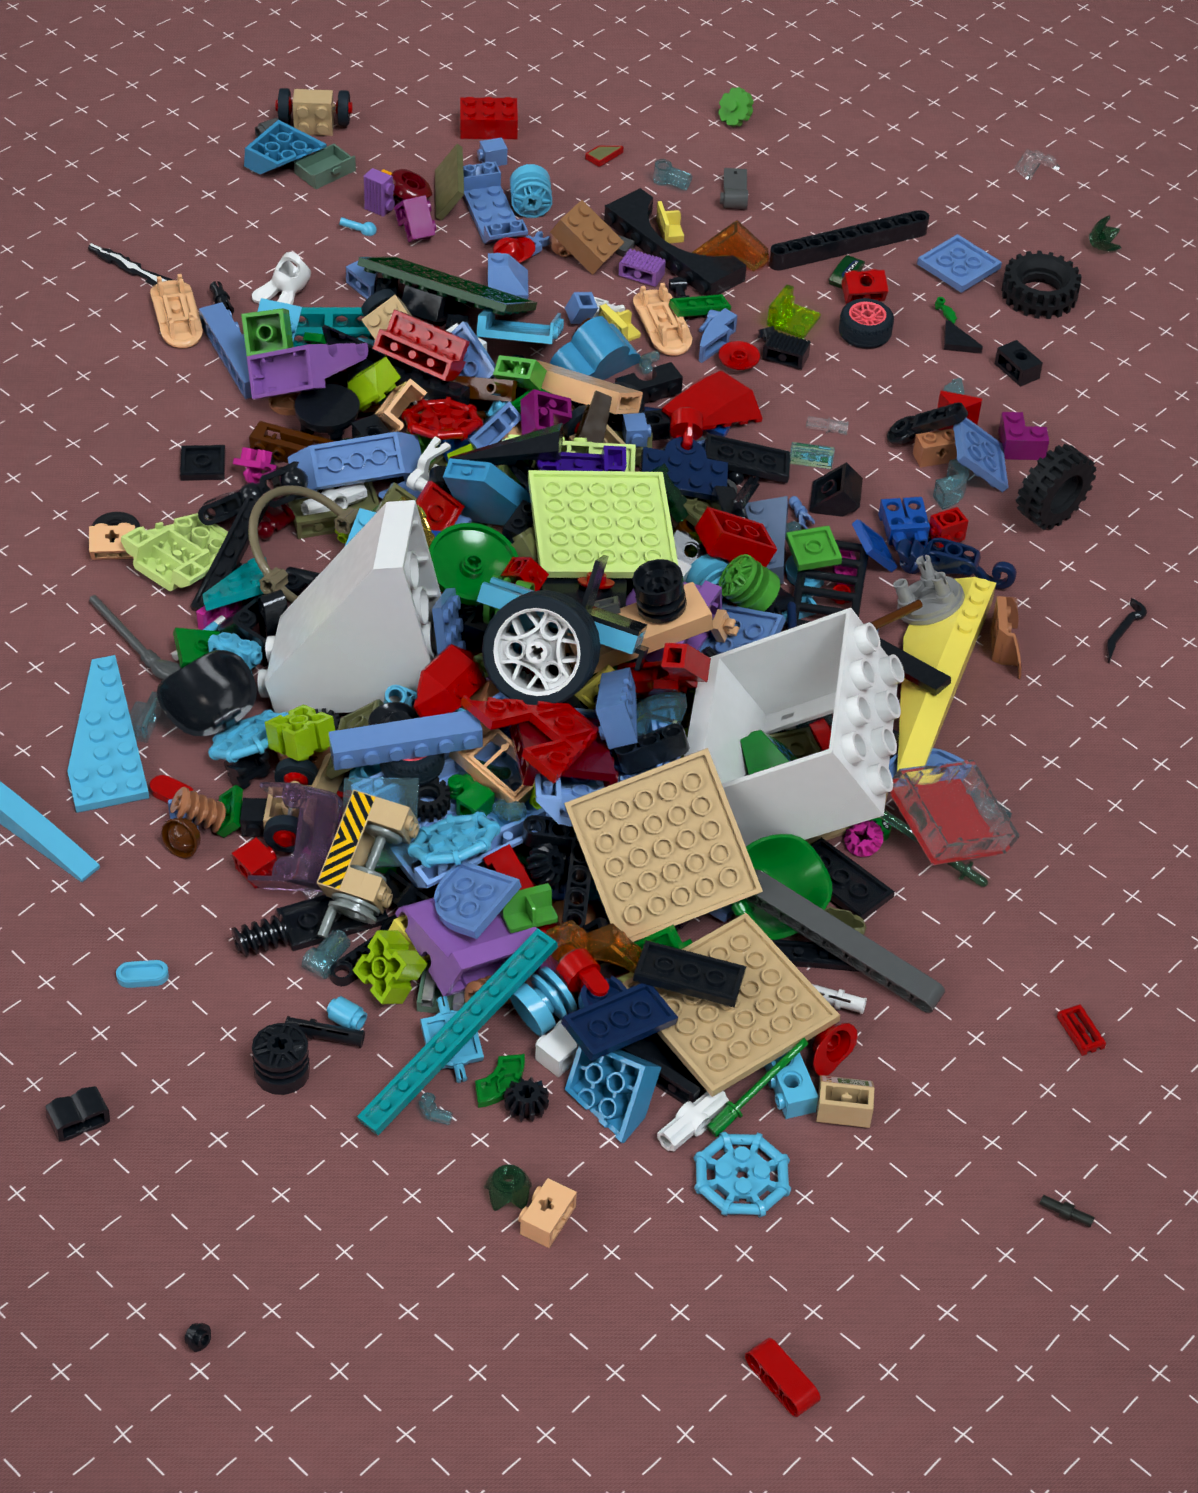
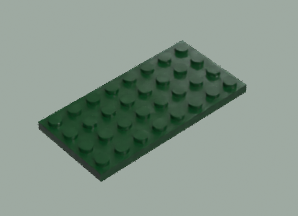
M395 256L359 257L357 264L364 267L366 272L373 274L379 272L382 273V277L387 279H401L400 283L406 285L416 284L419 285V289L424 291L435 290L437 295L443 297L454 296L458 302H472L474 307L480 309L491 308L493 313L499 315L520 314V312L528 313V311L536 310L538 303Z

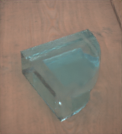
M962 378L953 379L951 383L944 386V391L964 395Z

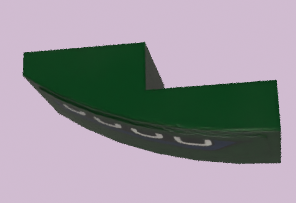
M846 255L830 276L829 284L842 289L844 274L853 270L861 272L865 261Z

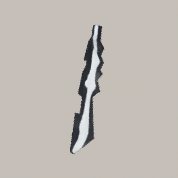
M93 243L88 247L89 251L95 253L102 260L116 265L119 269L132 276L139 275L147 279L145 282L152 286L157 284V277L161 276L162 282L173 280L141 268V263L132 262L129 257H124L121 253L113 252L111 249L102 248Z

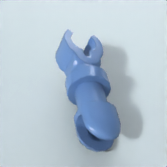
M797 496L790 497L789 505L794 510L795 516L799 518L800 525L804 529H808L805 526L806 520L815 525L814 519L808 514L806 507L802 506L800 499Z

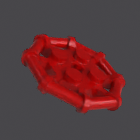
M451 397L436 400H425L422 398L411 408L404 409L401 415L408 426L407 431L410 434H418L430 439L436 436L441 440L460 439L463 441L468 438V435L483 426V420L478 416L476 406L451 400Z

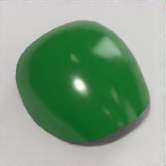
M777 834L762 837L746 846L754 869L766 873L821 909H826L832 896V881L823 861L807 841L792 834ZM746 899L731 904V909L736 916L739 917L747 913L772 940L786 938L798 933Z

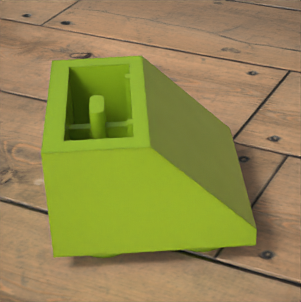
M385 356L355 375L348 382V389L357 395L360 402V410L364 411L372 405L371 402L378 403L386 397L384 393L387 394L396 387L395 382L401 377Z

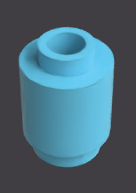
M342 996L332 999L327 1007L328 1019L342 1027L360 1030L366 1022L367 1013L363 1011V1008Z

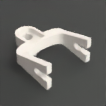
M435 436L420 456L417 469L409 475L406 486L414 491L422 492L429 481L428 471L430 462L451 449V445L444 442L439 448H435L441 443V439Z

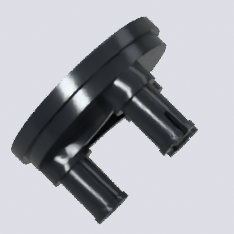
M325 384L326 388L301 392L296 398L294 405L295 414L300 421V432L313 435L314 431L328 433L330 440H343L345 429L350 427L352 422L356 421L360 412V402L357 395L350 389L337 384Z

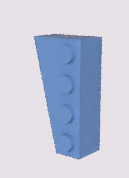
M630 667L602 673L600 684H598L599 692L595 709L601 725L599 726L601 740H606L609 749L638 743L636 685Z

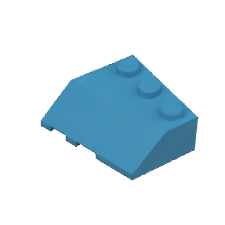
M278 120L245 147L244 167L258 174H263L321 150L327 144Z
M578 1046L565 1090L586 1110H590L605 1128H609L616 1135L615 1138L624 1143L646 1117L661 1066L620 1049L590 1061Z

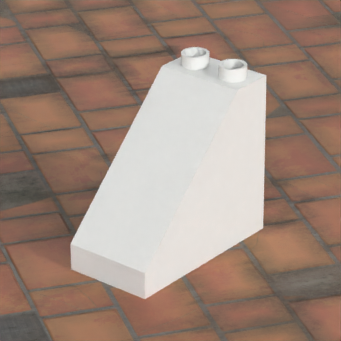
M416 500L386 502L280 616L276 636H268L266 639L265 651L269 663L268 669H260L257 680L260 696L262 698L270 697L275 713L288 712L303 704L318 709V712H322V708H326L327 713L329 710H333L334 713L354 712L377 699L384 703L385 691L392 685H400L417 692L421 671L438 656L432 608L440 598L441 592ZM397 696L389 697L392 702L401 701Z

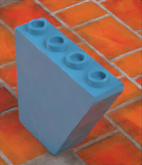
M449 458L443 478L453 498L465 506L461 512L462 515L471 518L472 522L504 526L522 500L531 503L530 494L527 490L492 463Z

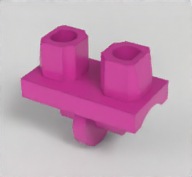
M242 447L241 458H234L233 460L234 465L246 467L243 476L247 483H258L263 475L261 470L271 471L277 467V465L270 464L272 452L260 449L257 451Z

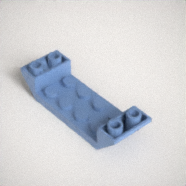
M496 161L463 166V198L483 243H496L505 237L517 238L528 235L523 219H516L501 187V172Z
M396 431L311 445L289 456L288 463L290 464L293 461L299 462L297 468L302 469L308 476L307 488L317 491L403 476L404 481H406L409 475L417 469L418 460L422 454L417 435Z

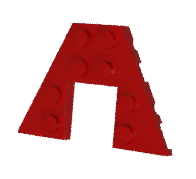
M467 695L462 696L460 703L490 730L530 721L552 741L524 748L522 757L553 784L595 741L599 733V728L569 703L538 701L537 705H528L519 699L488 697L487 701H477L469 699Z

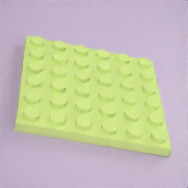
M528 471L538 563L549 574L547 578L587 577V573L592 572L595 560L603 555L609 556L604 571L607 575L606 578H633L634 572L640 565L655 559L669 560L678 565L663 472Z

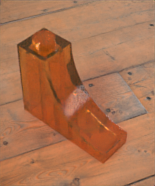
M738 220L692 252L706 256L734 255L753 272L759 267L765 266L769 261L768 248Z

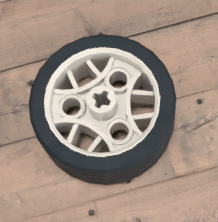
M540 590L518 596L496 612L483 636L482 655L488 676L501 693L509 699L523 700L525 704L537 705L538 701L550 703L565 702L581 690L596 670L601 646L595 622L585 607L572 597L560 592ZM535 611L544 612L542 619ZM524 613L528 615L536 626L534 629L526 632L518 617ZM549 622H553L558 626L559 631L557 634L549 630ZM511 625H513L516 633L509 632ZM569 629L573 636H567ZM514 642L522 646L521 654L513 650ZM565 643L576 644L577 655L566 656ZM569 662H576L574 670L570 667ZM511 663L517 664L516 668H514ZM550 664L557 666L559 670L557 676L549 672ZM523 666L536 674L531 681L526 680L520 675ZM540 678V680L542 681L543 685H541V684H535V683H536L537 680Z

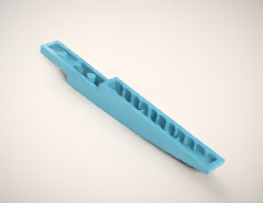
M0 781V824L80 882L85 881L100 868V865L74 841Z

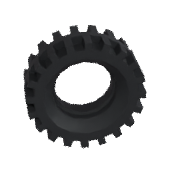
M1027 251L1025 256L1017 254L1016 260L1011 258L1009 265L1007 264L1005 267L1001 291H1003L1002 298H1007L1006 304L1008 306L1014 305V311H1023L1024 316L1032 314L1035 315L1036 319H1039L1040 316L1051 319L1052 315H1056L1058 318L1062 317L1063 312L1068 314L1071 308L1076 306L1082 278L1081 274H1078V267L1073 268L1072 261H1064V256L1062 255L1055 257L1053 252L1042 254V251H1037V254H1032L1031 251ZM1042 282L1051 285L1056 290L1039 291L1025 284Z
M1064 444L1063 447L1058 445L1054 451H1047L1046 457L1043 459L1040 457L1037 460L1038 464L1036 467H1031L1029 470L1030 475L1028 478L1023 479V488L1018 491V494L1021 496L1016 499V503L1019 504L1017 509L1043 530H1046V528L1051 530L1054 528V525L1060 526L1064 519L1068 520L1071 518V513L1074 510L1077 512L1080 508L1079 504L1086 500L1087 496L1085 495L1092 489L1091 482L1096 478L1093 474L1097 471L1094 466L1095 463L1068 444Z

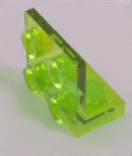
M786 284L769 306L767 326H774L776 330L804 339L820 319L821 314L794 304V287Z

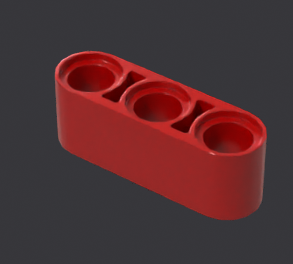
M767 1338L745 1353V1359L749 1367L792 1416L798 1417L820 1402L821 1397L815 1385L774 1339Z

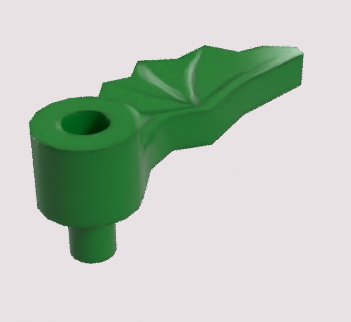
M938 297L935 301V309H941L943 315L955 324L957 320L956 312L949 306L944 305L945 299L943 297Z

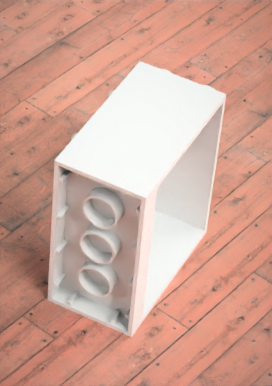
M848 608L709 657L711 662L708 682H698L695 691L687 737L690 749L684 754V757L708 748L745 846L762 837L777 834H792L806 840L884 816L886 793L891 792L893 789L889 761L890 756L894 755L897 751V743L893 734L894 719L899 718L901 714L900 704L896 695L898 683L904 681V670L896 655L888 656L881 648L878 632L872 623L863 624L853 609ZM833 713L829 749L749 775L740 739L758 730H762L768 735L784 729L792 730L796 728V725Z

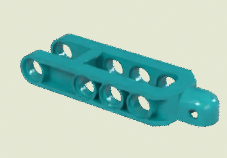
M302 307L300 316L305 317L306 320L298 322L295 337H304L305 332L323 334L322 327L325 324L354 338L365 336L368 339L375 340L365 324L357 319L359 316H364L361 310L362 307ZM339 316H345L347 320L341 322L338 321L336 318ZM295 339L293 341L294 347L308 345L305 341H296Z

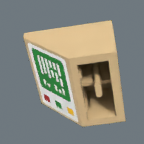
M820 1075L816 1122L870 1128L874 1107L873 1081Z

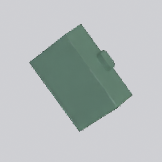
M334 143L294 162V173L314 189L323 187L356 171L355 156L351 157Z

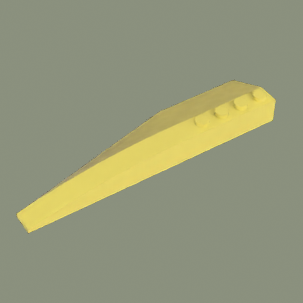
M977 577L956 578L955 580L963 588L965 598L961 607L954 614L934 624L920 626L909 624L903 637V651L950 676L951 683L935 696L905 678L901 682V714L899 718L897 757L898 775L920 781L991 607L996 587L995 582Z

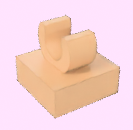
M717 609L713 619V629L711 632L717 642L725 643L728 635L737 636L740 629L738 626H734L736 620L730 618L726 610Z

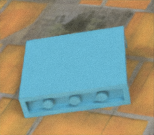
M486 307L478 315L477 337L552 344L563 331L564 319H561V313H557L550 325L496 320L495 313L492 312L493 309Z

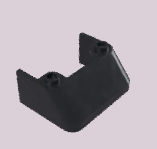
M288 573L289 582L285 586L295 595L299 596L312 582L297 573ZM260 594L250 598L220 622L217 630L220 633H235L243 640L256 641L261 646L262 660L260 665L266 667L268 665L265 651L266 638L251 630L259 623L258 597L265 595Z

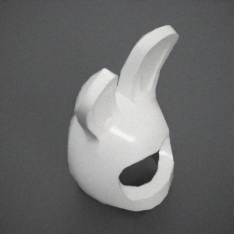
M286 252L277 264L272 279L252 293V300L259 304L261 298L270 300L278 292H282L277 302L293 305L295 294L300 292L309 282L311 270L297 254Z

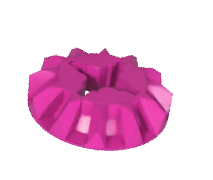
M873 820L852 825L849 829H846L845 845L849 852L855 856H870L876 853L883 843L882 829ZM865 832H867V836L870 838V840L863 839L862 842H860V839L856 834L863 835Z

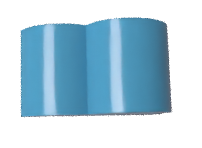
M597 316L578 328L571 341L554 354L550 364L605 380L638 364L641 357L615 324H609L603 316Z

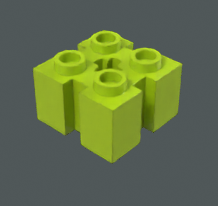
M304 704L288 711L286 716L279 715L265 722L269 749L282 755H287L297 761L308 759L309 756L314 754V751H326L330 747L329 732L335 731L333 716L323 712L316 714L314 708Z
M377 930L367 946L371 950L370 953L362 954L353 968L354 973L364 984L373 985L370 991L381 1004H403L412 990L410 981L418 980L427 966L426 961L416 950H409L408 946L410 943L398 930Z

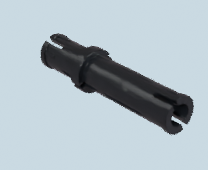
M287 1016L285 1021L287 1024L298 1027L307 1036V1039L319 1038L359 1047L363 1046L364 1030L360 1031L319 1023L317 1019L312 1018L308 1021Z

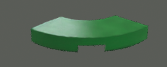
M525 1054L498 1056V1065L493 1073L486 1078L475 1081L478 1108L490 1106L504 1100V1092L509 1088L511 1081L518 1083L520 1076L523 1077Z

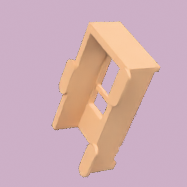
M409 379L403 384L396 386L374 414L380 418L390 432H399L404 427L403 422L398 419L403 410L415 400L420 401L427 392L412 379Z
M480 721L483 730V747L450 752L449 757L469 773L474 782L477 781L481 785L489 787L495 793V797L515 813L530 799L534 786H524L522 784L517 790L513 791L487 769L503 752H506L516 762L517 759L512 740L499 728L490 730ZM492 741L501 749L483 765L474 756Z

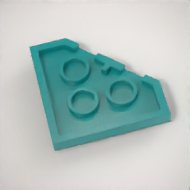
M255 558L241 565L203 593L206 611L264 594L260 589L259 582L264 575L259 569Z

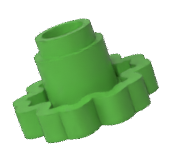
M740 87L731 88L729 93H724L719 102L721 108L718 114L721 121L726 122L727 125L732 127H740L743 121H748L753 113L752 105L754 101L752 95Z

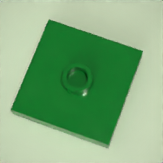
M175 628L173 636L180 667L183 668L197 658L209 653L208 640L213 634L219 635L220 632Z

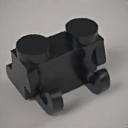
M265 751L261 755L256 753L240 758L236 763L224 761V766L228 771L227 774L232 784L245 789L251 785L250 780L253 778L267 776L271 768L268 762L270 755L268 751Z

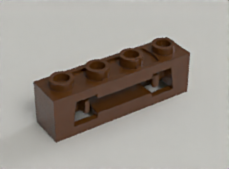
M259 421L249 436L251 449L272 452L274 460L288 463L289 456L313 445L314 442L319 444L335 442L263 421ZM268 430L280 433L281 439L276 438V433L272 437L268 436Z

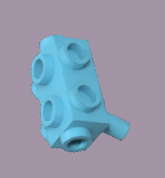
M222 632L219 635L213 634L208 640L209 652L216 650L233 652L245 661L250 670L261 663V646L256 641L243 640L237 634Z

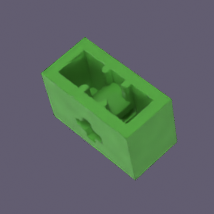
M499 355L493 375L497 379L515 380L519 388L541 390L547 370L535 359Z

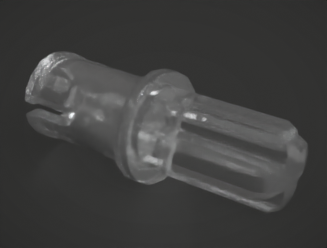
M812 416L807 418V428L826 431V434L831 432L847 435L849 422L830 419V417L828 419Z

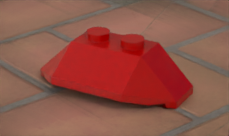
M450 644L421 671L417 688V699L414 702V708L420 718L454 712L462 706L460 703L463 695H467L470 698L486 682L484 672L473 654Z

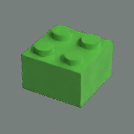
M281 308L241 314L247 356L294 347L289 310Z

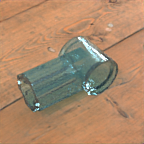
M659 159L655 162L653 181L657 185L670 184L687 190L692 181V175L672 167V163L668 160Z
M339 929L336 931L332 930L317 948L311 947L306 952L302 960V967L323 979L328 978L331 975V966L351 945L350 939L343 931Z

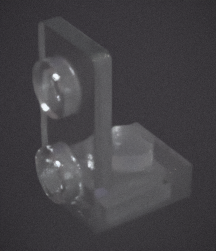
M1027 149L1014 169L1025 179L1030 180L1040 164L1059 170L1060 166L1056 163L1057 159L1052 155L1047 154L1045 156L1039 150L1034 152Z

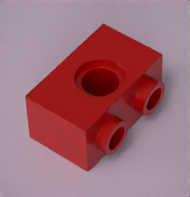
M870 269L861 272L853 270L845 273L842 280L845 304L862 298L885 301L889 291L885 270Z

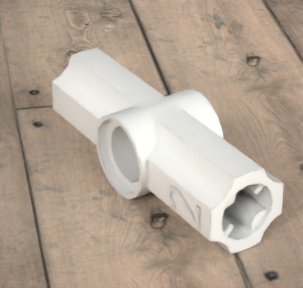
M364 483L345 485L337 489L327 488L321 493L337 503L342 509H347L349 505L362 501L368 496ZM313 499L305 500L301 504V511L304 515L331 511Z
M722 1091L713 1097L706 1092L694 1103L691 1101L686 1102L679 1109L676 1117L657 1133L661 1146L667 1151L674 1152L693 1135L697 1137L704 1133L707 1129V1124L727 1106L726 1102L729 1099L725 1092Z

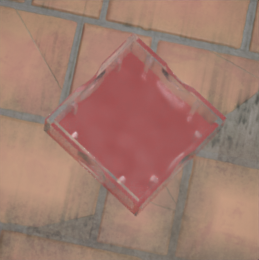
M973 759L949 762L940 766L899 769L892 778L893 789L889 793L932 865L1006 854L1020 837L1005 810L995 799L989 784Z

